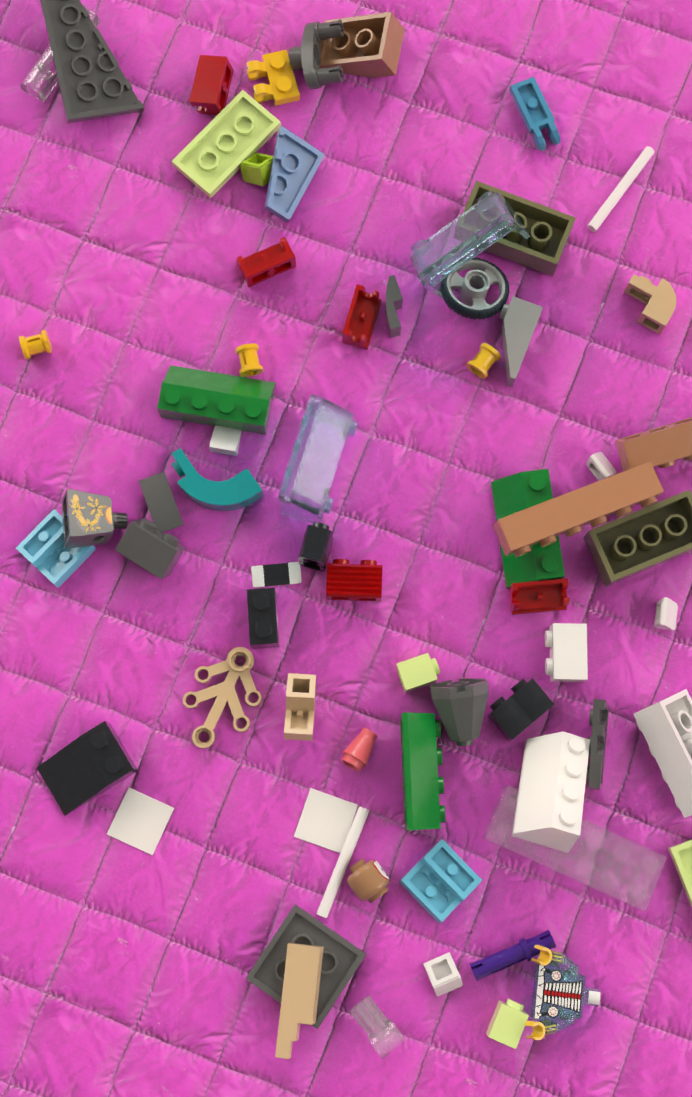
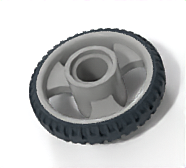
M476 257L457 260V262H453L445 270L441 280L440 289L443 300L451 310H454L455 313L462 317H469L474 320L492 317L503 309L504 304L508 300V280L502 270L492 262H488V260ZM475 269L467 272L464 278L458 274V272L463 270ZM496 284L499 287V297L493 304L489 305L485 298L490 285ZM451 289H460L459 295L462 302L454 296Z

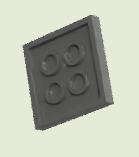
M295 904L246 979L281 1003L288 943L323 946L316 1023L312 1025L318 1029L361 964L366 953Z

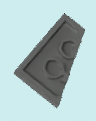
M594 699L593 709H590L589 716L592 736L588 737L590 740V765H587L586 782H589L588 788L602 790L609 715V705L606 700Z

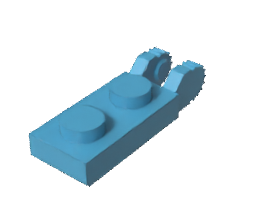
M531 77L511 85L509 88L511 96L529 133L532 134L533 141L538 150L542 151L546 148L545 139L540 131L547 128L552 144H559L561 137L554 123L555 119L535 78Z

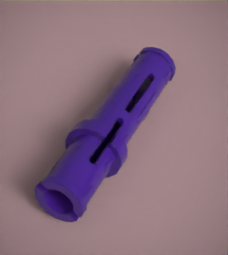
M549 929L527 940L524 938L519 939V943L476 962L469 963L476 981L526 959L528 962L531 961L533 956L540 954V950L534 948L537 944L548 949L556 948Z

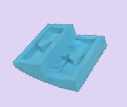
M55 509L16 547L57 588L97 549L94 545L65 548L63 517Z
M441 839L399 883L440 924L460 902L466 899L482 879Z

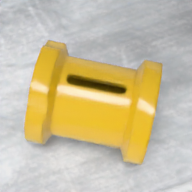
M42 330L41 334L26 338L24 335L19 336L21 349L26 360L30 359L31 355L42 352L52 353L51 342L46 330Z
M244 344L235 349V353L240 359L241 369L239 373L241 377H252L263 372V366L259 364L257 354L259 350L258 344Z
M482 343L478 354L472 361H468L466 365L474 375L485 379L488 376L487 371L495 361L500 360L501 355L491 345Z

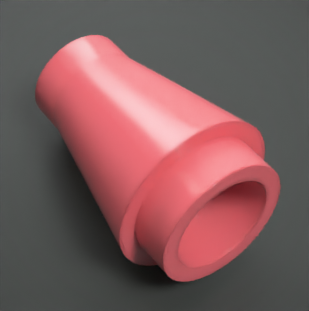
M363 728L358 736L342 752L343 757L341 761L349 768L360 772L363 767L367 766L377 735L373 731Z

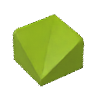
M256 152L240 164L243 181L260 186L269 183L273 156Z

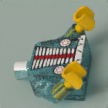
M537 944L534 948L540 950V955L537 959L531 958V961L536 963L531 1017L536 1021L525 1022V1026L533 1027L532 1034L526 1036L527 1039L541 1040L546 1035L555 1034L573 1025L575 1019L582 1018L583 1005L599 1007L600 989L585 987V976L579 973V967L562 952L550 950Z

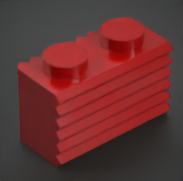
M334 559L333 564L327 563L326 600L380 602L382 599L383 565H377L375 560H361L360 564H349L347 559Z

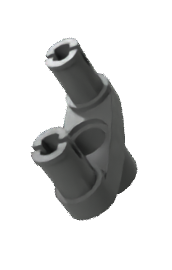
M341 19L327 23H320L319 21L307 23L304 28L301 46L290 47L289 61L292 70H303L305 81L310 90L319 89L323 85L343 83V70L340 65L320 69L322 41L329 38L344 37V26Z

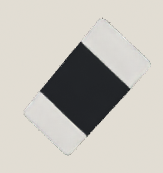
M299 562L251 567L254 588L302 582Z

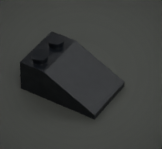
M103 721L82 734L37 767L64 816L138 771L111 723Z

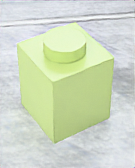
M429 653L396 664L404 692L435 683L438 680L436 675L440 674L436 659H430Z
M509 998L506 1003L499 1000L486 1031L487 1036L516 1049L523 1033L525 1022L529 1017L523 1011L524 1005Z

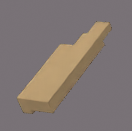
M288 943L275 1054L277 1058L291 1059L293 1041L299 1040L300 1023L308 1025L316 1023L323 946Z

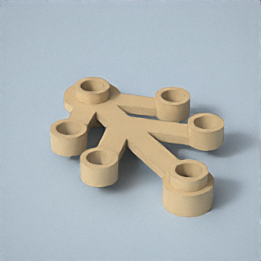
M244 647L234 648L228 653L225 661L209 667L201 666L195 671L196 680L202 684L208 683L212 676L228 672L224 682L198 692H187L183 696V704L189 709H194L201 702L217 697L204 725L197 727L193 731L192 740L199 748H209L214 744L216 738L214 729L227 701L234 718V728L238 732H245L250 727V720L244 715L235 690V684L240 676L246 690V703L251 707H256L262 702V695L256 690L250 673L254 665V657L248 649ZM242 656L245 658L246 662L243 666L235 664L237 657ZM202 670L208 671L209 674L205 680H201L198 677L199 672ZM250 694H258L259 699L256 703L249 702L248 697ZM194 695L196 697L194 705L187 704L186 699L188 696ZM241 718L247 721V725L243 729L238 728L236 725L237 721ZM203 732H207L210 736L209 740L205 743H202L199 739L200 734Z

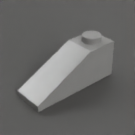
M514 296L510 305L504 304L499 317L504 320L501 334L507 385L511 387L514 385L543 309L539 305Z

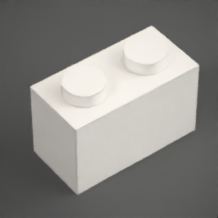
M553 623L549 627V631H545V647H550V658L545 660L546 675H550V682H585L588 680L587 624Z

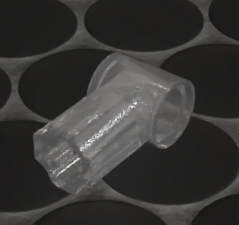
M369 994L349 1010L360 1027L368 1035L367 1039L382 1059L406 1040L390 1018L387 1019Z

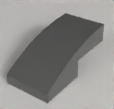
M395 275L389 276L385 300L386 324L390 338L399 336L401 333V324L396 310L402 308L403 298Z
M165 471L139 480L152 520L157 526L156 530L162 533L184 525Z

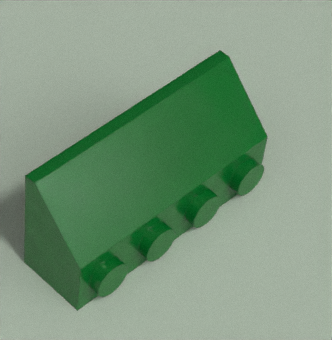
M170 365L162 382L157 410L162 418L210 426L217 425L266 435L276 383Z
M549 469L520 472L491 482L496 521L553 499ZM559 536L556 537V542L548 546L541 547L540 543L531 546L529 553L519 557H515L514 553L505 556L500 544L506 589L512 583L563 579L565 572Z
M405 712L400 716L405 830L441 829L440 823H445V806L439 804V794H444L443 777H438V765L443 764L442 748H437L436 737H441L440 720H435V713Z

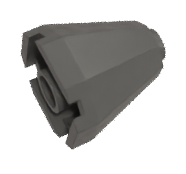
M485 678L459 679L458 682L448 680L429 685L430 696L450 740L456 742L457 746L474 744L473 740L480 736L488 698L487 680Z

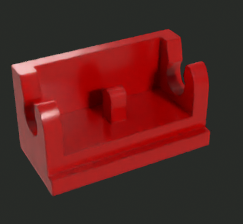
M200 55L189 100L192 106L198 107L197 112L218 115L226 107L234 72L227 57Z
M285 237L280 238L279 243L245 258L239 256L236 260L248 288L296 267L295 255Z
M356 285L342 332V343L368 350L382 299H379L380 293L377 290H374L373 294L365 292L364 286Z
M568 578L512 583L509 587L512 615L567 610V606L570 603V598H567Z

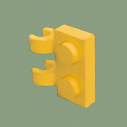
M287 50L262 55V62L253 60L246 63L248 68L247 75L250 81L267 76L269 85L260 83L253 86V96L258 103L273 99L275 106L300 100V93Z

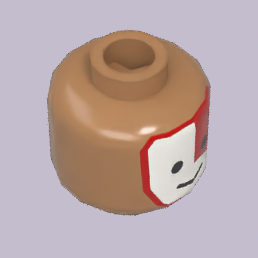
M361 859L349 868L352 874L347 878V883L360 901L368 900L372 903L389 890L387 885L390 879L377 860H370L366 863L364 859Z

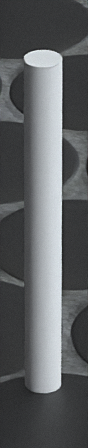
M647 146L616 186L587 225L589 230L596 232L655 153L651 147Z
M359 806L316 913L317 915L324 918L328 917L370 810Z

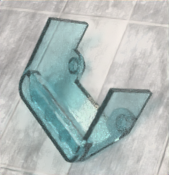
M489 191L478 199L477 204L427 240L423 239L416 242L411 247L412 251L409 257L424 288L443 298L439 284L441 280L515 229L525 239L529 238L530 235L509 202L499 192L492 193V191Z
M311 394L280 487L278 500L281 514L310 523L319 522L324 524V514H330L334 498L330 497V489L348 437H354L358 421L354 420L355 414L321 396Z

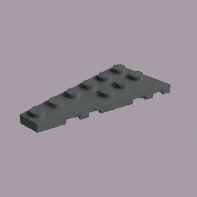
M40 0L67 123L143 112V104L136 97L130 82L125 78L118 66L117 60L98 28L93 24L88 11L83 7L80 0Z

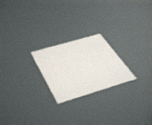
M128 787L107 835L153 855L174 808Z
M310 788L294 837L341 853L358 805Z

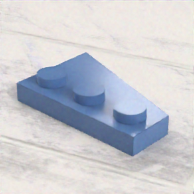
M283 126L278 128L265 209L283 221L288 222L325 154Z

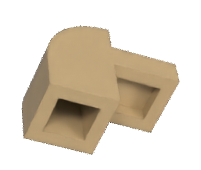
M633 274L624 293L646 304L637 323L660 335L676 308L675 291L663 278L658 286H655L648 278L644 276L638 277Z
M288 673L284 739L313 740L316 675Z

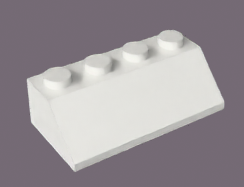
M687 689L634 713L637 726L643 733L649 745L650 753L656 759L662 771V777L668 784L675 798V804L681 810L684 818L692 815V699Z
M558 732L526 740L512 833L513 837L566 853L571 850L581 831L590 745L589 739L566 732Z

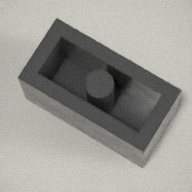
M138 519L130 522L115 550L160 579L169 576L185 547L179 544L180 541L175 536L168 533L164 535L156 530L157 526L147 519Z

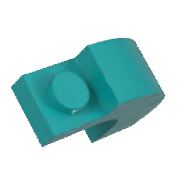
M181 448L171 453L175 460L171 464L179 477L185 475V477L177 481L180 489L188 498L202 507L217 511H232L249 506L264 496L262 489L248 468L231 479L211 481L202 477L195 470Z

